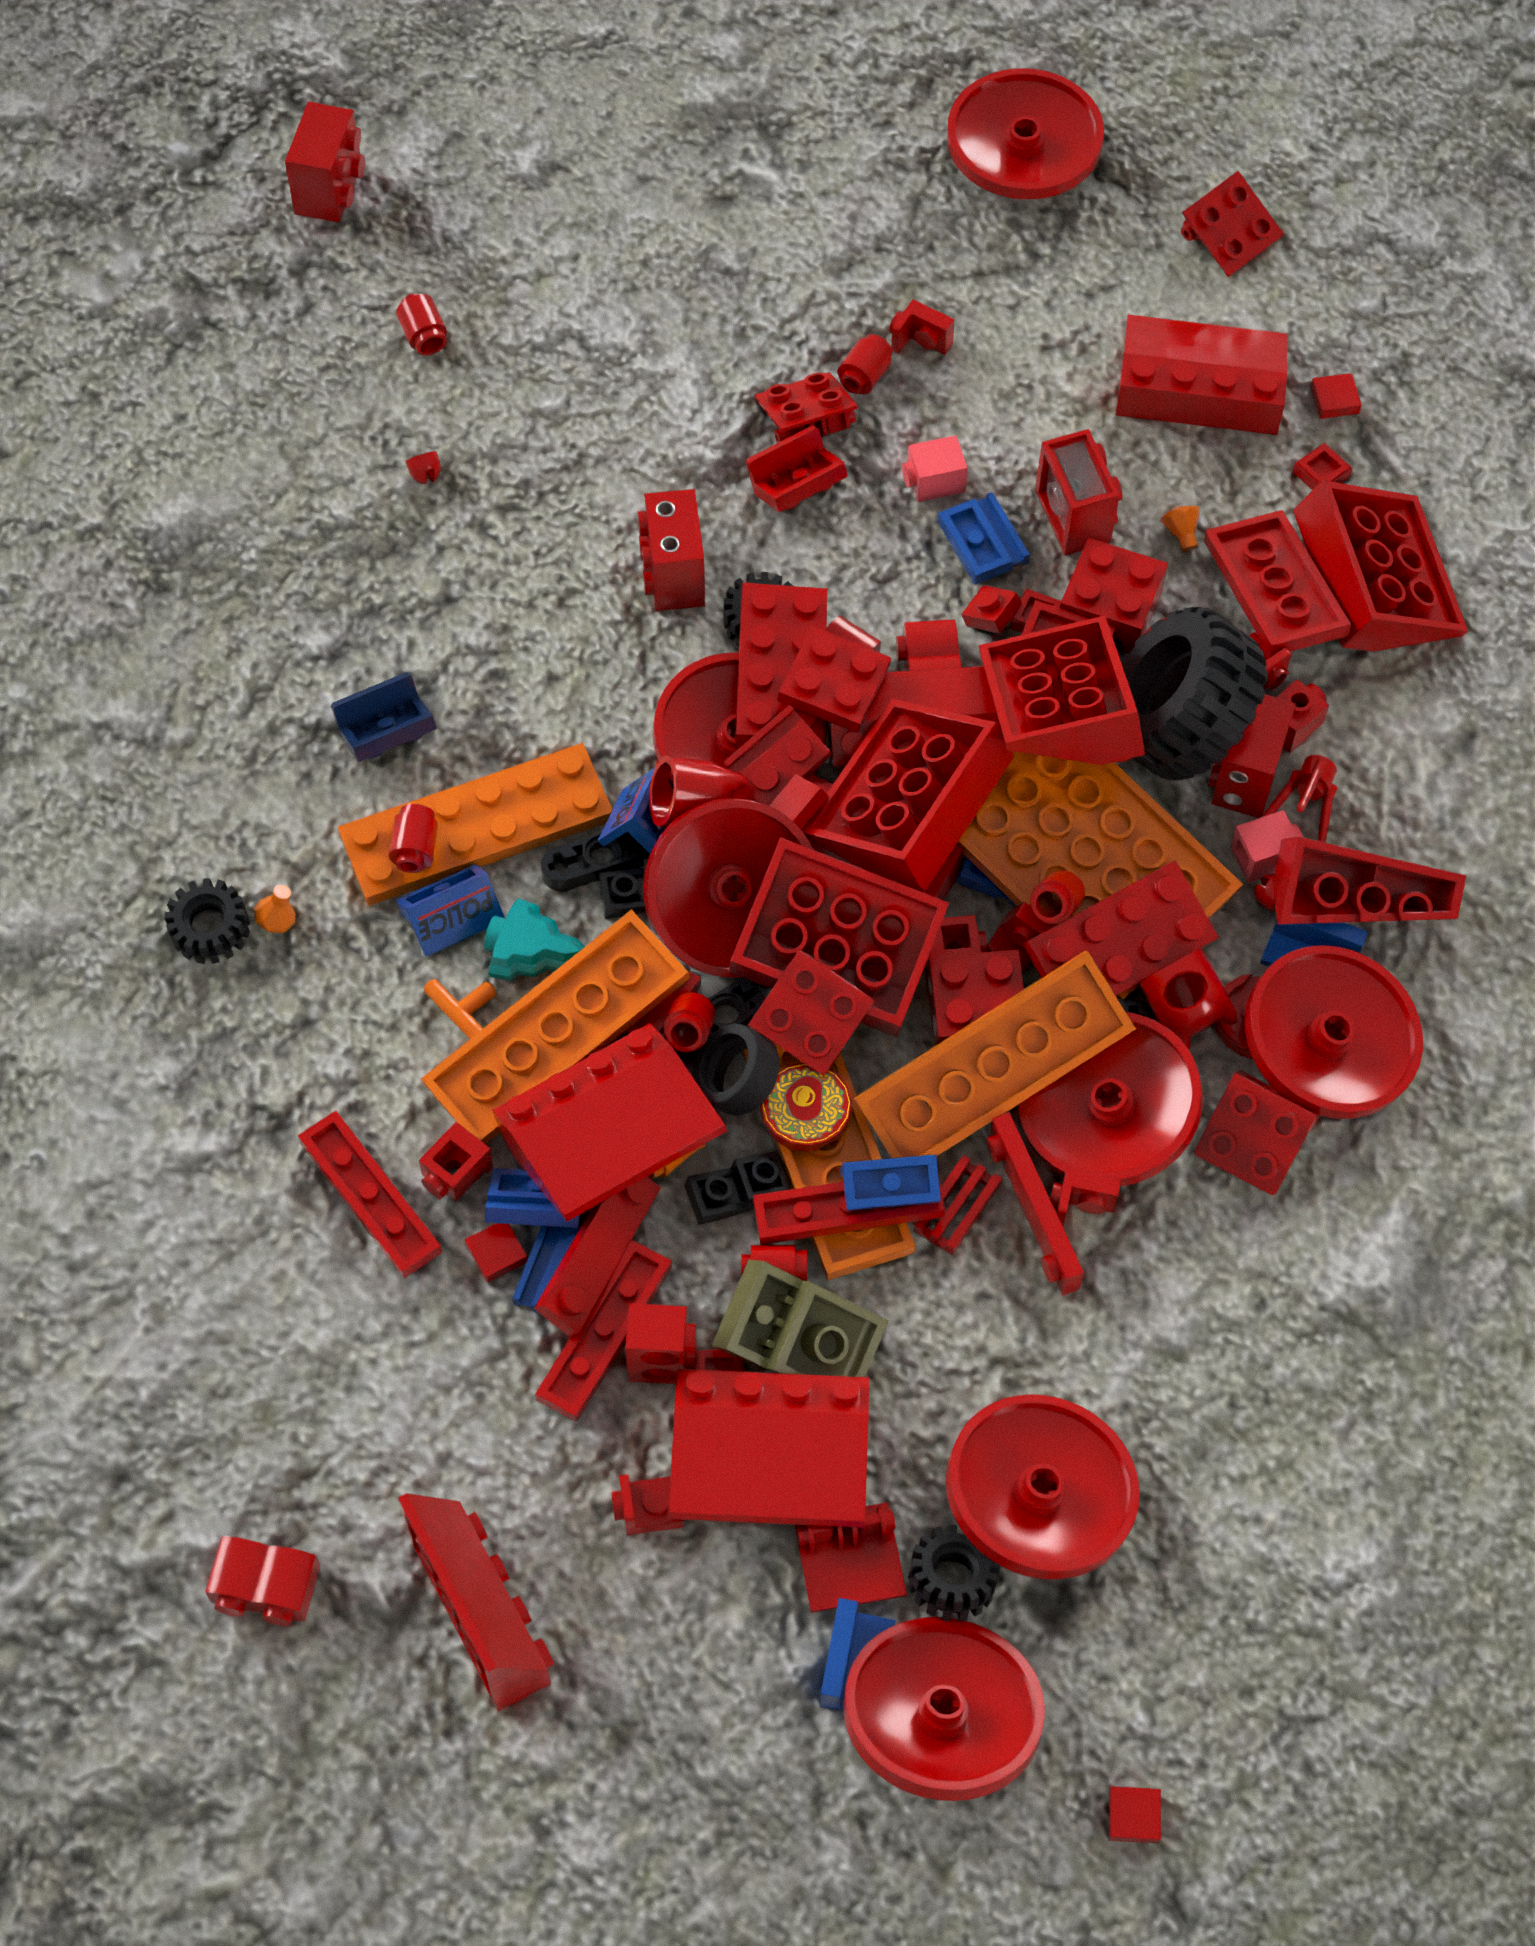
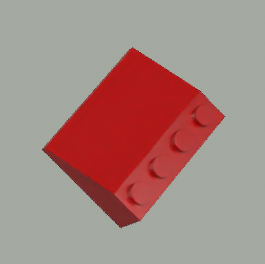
M1128 314L1115 416L1277 435L1285 405L1287 333Z
M1322 480L1293 509L1310 557L1351 623L1349 636L1339 638L1342 648L1375 652L1462 637L1468 633L1418 496Z
M1105 615L978 645L1007 750L1098 765L1125 762L1131 758L1145 755L1138 711Z
M892 698L827 792L828 799L804 826L802 831L808 840L862 869L925 893L1014 758V754L1006 749L1003 734L996 722Z
M780 837L730 960V972L766 987L773 988L800 949L875 1000L860 1022L861 1024L898 1037L949 902Z
M651 1023L630 1032L620 1040L600 1051L590 1054L582 1061L560 1073L552 1075L544 1082L520 1095L512 1097L506 1103L492 1110L507 1150L566 1222L727 1131L724 1122L673 1047Z
M677 1369L669 1519L865 1528L869 1377Z
M409 1493L398 1497L411 1543L497 1711L499 1712L550 1685L551 1680L547 1668L554 1665L553 1659L542 1638L533 1642L525 1625L532 1622L530 1615L520 1596L518 1595L511 1599L503 1583L510 1580L498 1554L496 1553L489 1557L481 1541L487 1539L488 1536L476 1512L467 1515L461 1502Z

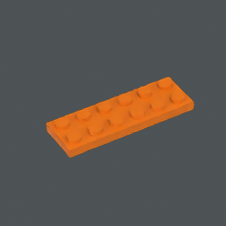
M583 743L338 826V832L366 904L370 906L428 886L471 865L476 864L482 867L606 824L613 809ZM407 804H421L431 808L435 812V819L438 822L433 862L431 866L417 873H407L399 870L388 857L394 818L400 813L401 807Z
M631 909L423 1076L421 1080L455 1122L457 1121L484 1144H487L500 1133L492 1112L493 1109L506 1103L512 1097L520 1095L544 1082L552 1075L560 1073L582 1061L590 1054L608 1046L690 979L689 972Z
M1084 951L862 1092L854 1100L891 1158L935 1154L937 1157L990 1123L992 1118L1009 1111L1136 1028L1089 952Z
M772 1042L776 1046L780 1058L779 1070L788 1065L802 1063V1061ZM748 1048L742 1051V1055L744 1057L746 1064L748 1059ZM841 1054L833 1066L829 1068L838 1073L847 1084L852 1099L850 1123L841 1138L833 1144L830 1142L826 1146H821L820 1150L811 1152L790 1150L775 1141L792 1189L843 1182V1178H840L842 1163L882 1159L866 1117L854 1100L857 1094ZM907 1223L811 1237L827 1281L914 1254L916 1247Z

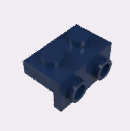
M408 672L331 704L341 738L357 762L376 758L386 750L405 742L419 740L424 734L437 729L433 715L418 696L413 678Z

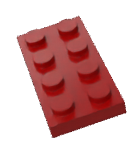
M1283 510L1205 530L1204 543L1270 657L1285 647L1291 652L1349 636L1351 623Z
M742 583L735 742L746 743L788 706L777 701L778 693L810 627L814 626L827 631V588ZM793 708L823 742L824 720Z
M1176 860L1030 939L1023 943V946L1041 978L1080 953L1088 951L1116 996L1219 937Z

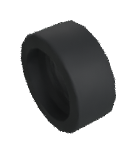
M733 1023L719 1028L708 1037L706 1043L698 1051L693 1064L692 1077L714 1108L725 1114L740 1116L751 1113L763 1104L772 1092L779 1075L780 1058L776 1046L768 1038L748 1026ZM748 1048L747 1064L742 1076L736 1084L724 1091V1076L728 1066L736 1055Z

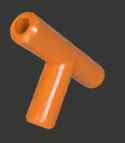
M431 979L424 986V992L469 1039L483 1029L472 1014L496 996V989L490 982L485 981L459 1002L437 979Z

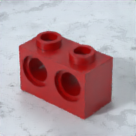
M629 1303L625 1345L628 1382L676 1384L677 1369H695L697 1341H695L696 1324L687 1323V1306Z

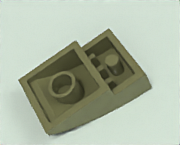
M749 1259L712 1343V1347L767 1373L865 1377L889 1320L813 1282L803 1281L767 1262Z

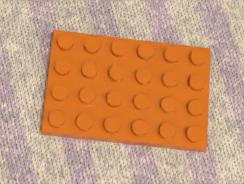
M1012 751L1014 758L956 844L964 848L963 854L1017 906L1023 902L1031 906L1030 898L1033 889L1051 873L1059 870L1074 873L1084 885L1085 899L1080 908L1070 917L1176 860L1208 919L1217 913L1243 886L1241 881L1115 762L1098 765ZM1139 985L1132 986L1116 995V997L1122 1000L1124 998L1127 999Z

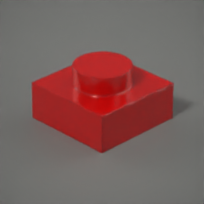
M983 585L961 615L968 627L1000 634L1022 603L1017 592Z

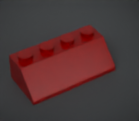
M984 666L887 672L858 733L827 721L829 750L833 754L829 759L833 766L847 765L892 698L996 722L1001 731Z

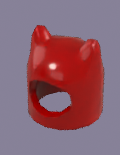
M670 755L663 756L656 764L650 784L649 808L652 821L658 827L667 828L677 817L699 804L716 799L733 798L735 790L745 787L748 779L739 772L724 769L722 766L708 760ZM671 770L673 771L674 789L668 781Z
M1202 948L1180 958L1138 983L1159 1022L1176 1034L1188 1050L1191 1047V1037L1208 1029L1216 1022L1221 1020L1230 1026L1237 1023V1011Z

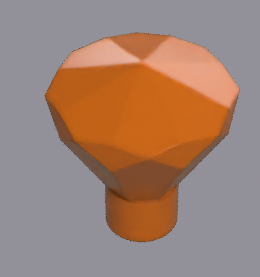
M1177 506L1161 517L1160 522L1179 539L1182 552H1188L1198 547L1195 537L1199 519L1198 506Z
M277 885L271 896L261 899L253 908L255 922L267 932L285 933L295 924L296 913L289 902L291 896L290 888L286 885Z

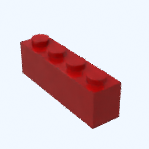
M1299 836L1285 838L1281 840L1273 878L1277 924L1440 921L1458 919L1467 875Z

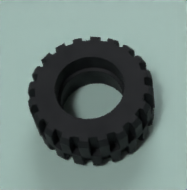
M1189 607L1169 613L1166 620L1155 622L1146 635L1142 634L1134 643L1136 646L1130 654L1126 653L1121 661L1138 711L1145 755L1131 759L1166 780H1183L1193 778L1194 774H1203L1211 769V764L1221 762L1228 755L1227 751L1233 745H1238L1244 737L1242 733L1248 724L1252 725L1257 716L1255 710L1258 704H1262L1265 695L1263 685L1267 683L1268 676L1263 651L1253 638L1209 608Z

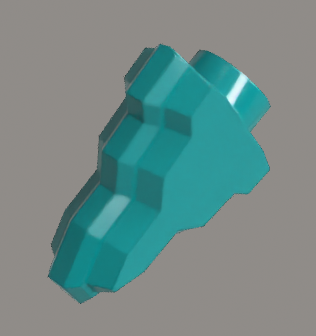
M518 898L508 911L506 919L493 916L488 925L484 940V950L493 953L488 976L511 981L517 975L537 977L546 970L554 972L582 950L585 945L577 938L560 933L556 921L541 915L538 905Z

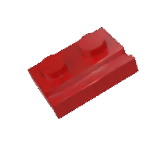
M789 704L727 758L724 763L731 771L739 772L748 779L745 788L757 802L769 806L795 774L806 778L833 754Z

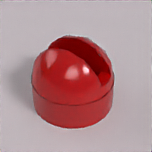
M437 451L420 454L405 461L409 474L414 481L420 484L427 483V475L431 482H435L440 476L441 464Z
M1273 873L1263 875L1260 878L1263 885L1256 884L1254 886L1256 900L1261 906L1272 913L1276 912Z

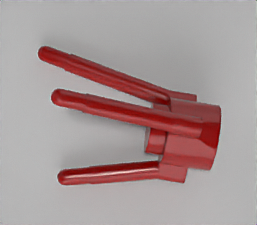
M1321 755L1307 756L1301 769L1292 771L1287 784L1261 817L1276 813L1295 788H1297V792L1301 795L1296 807L1298 812H1303L1310 800L1316 801L1322 797L1323 802L1317 841L1326 843L1332 801L1338 789L1332 783L1337 773L1336 765L1330 759Z

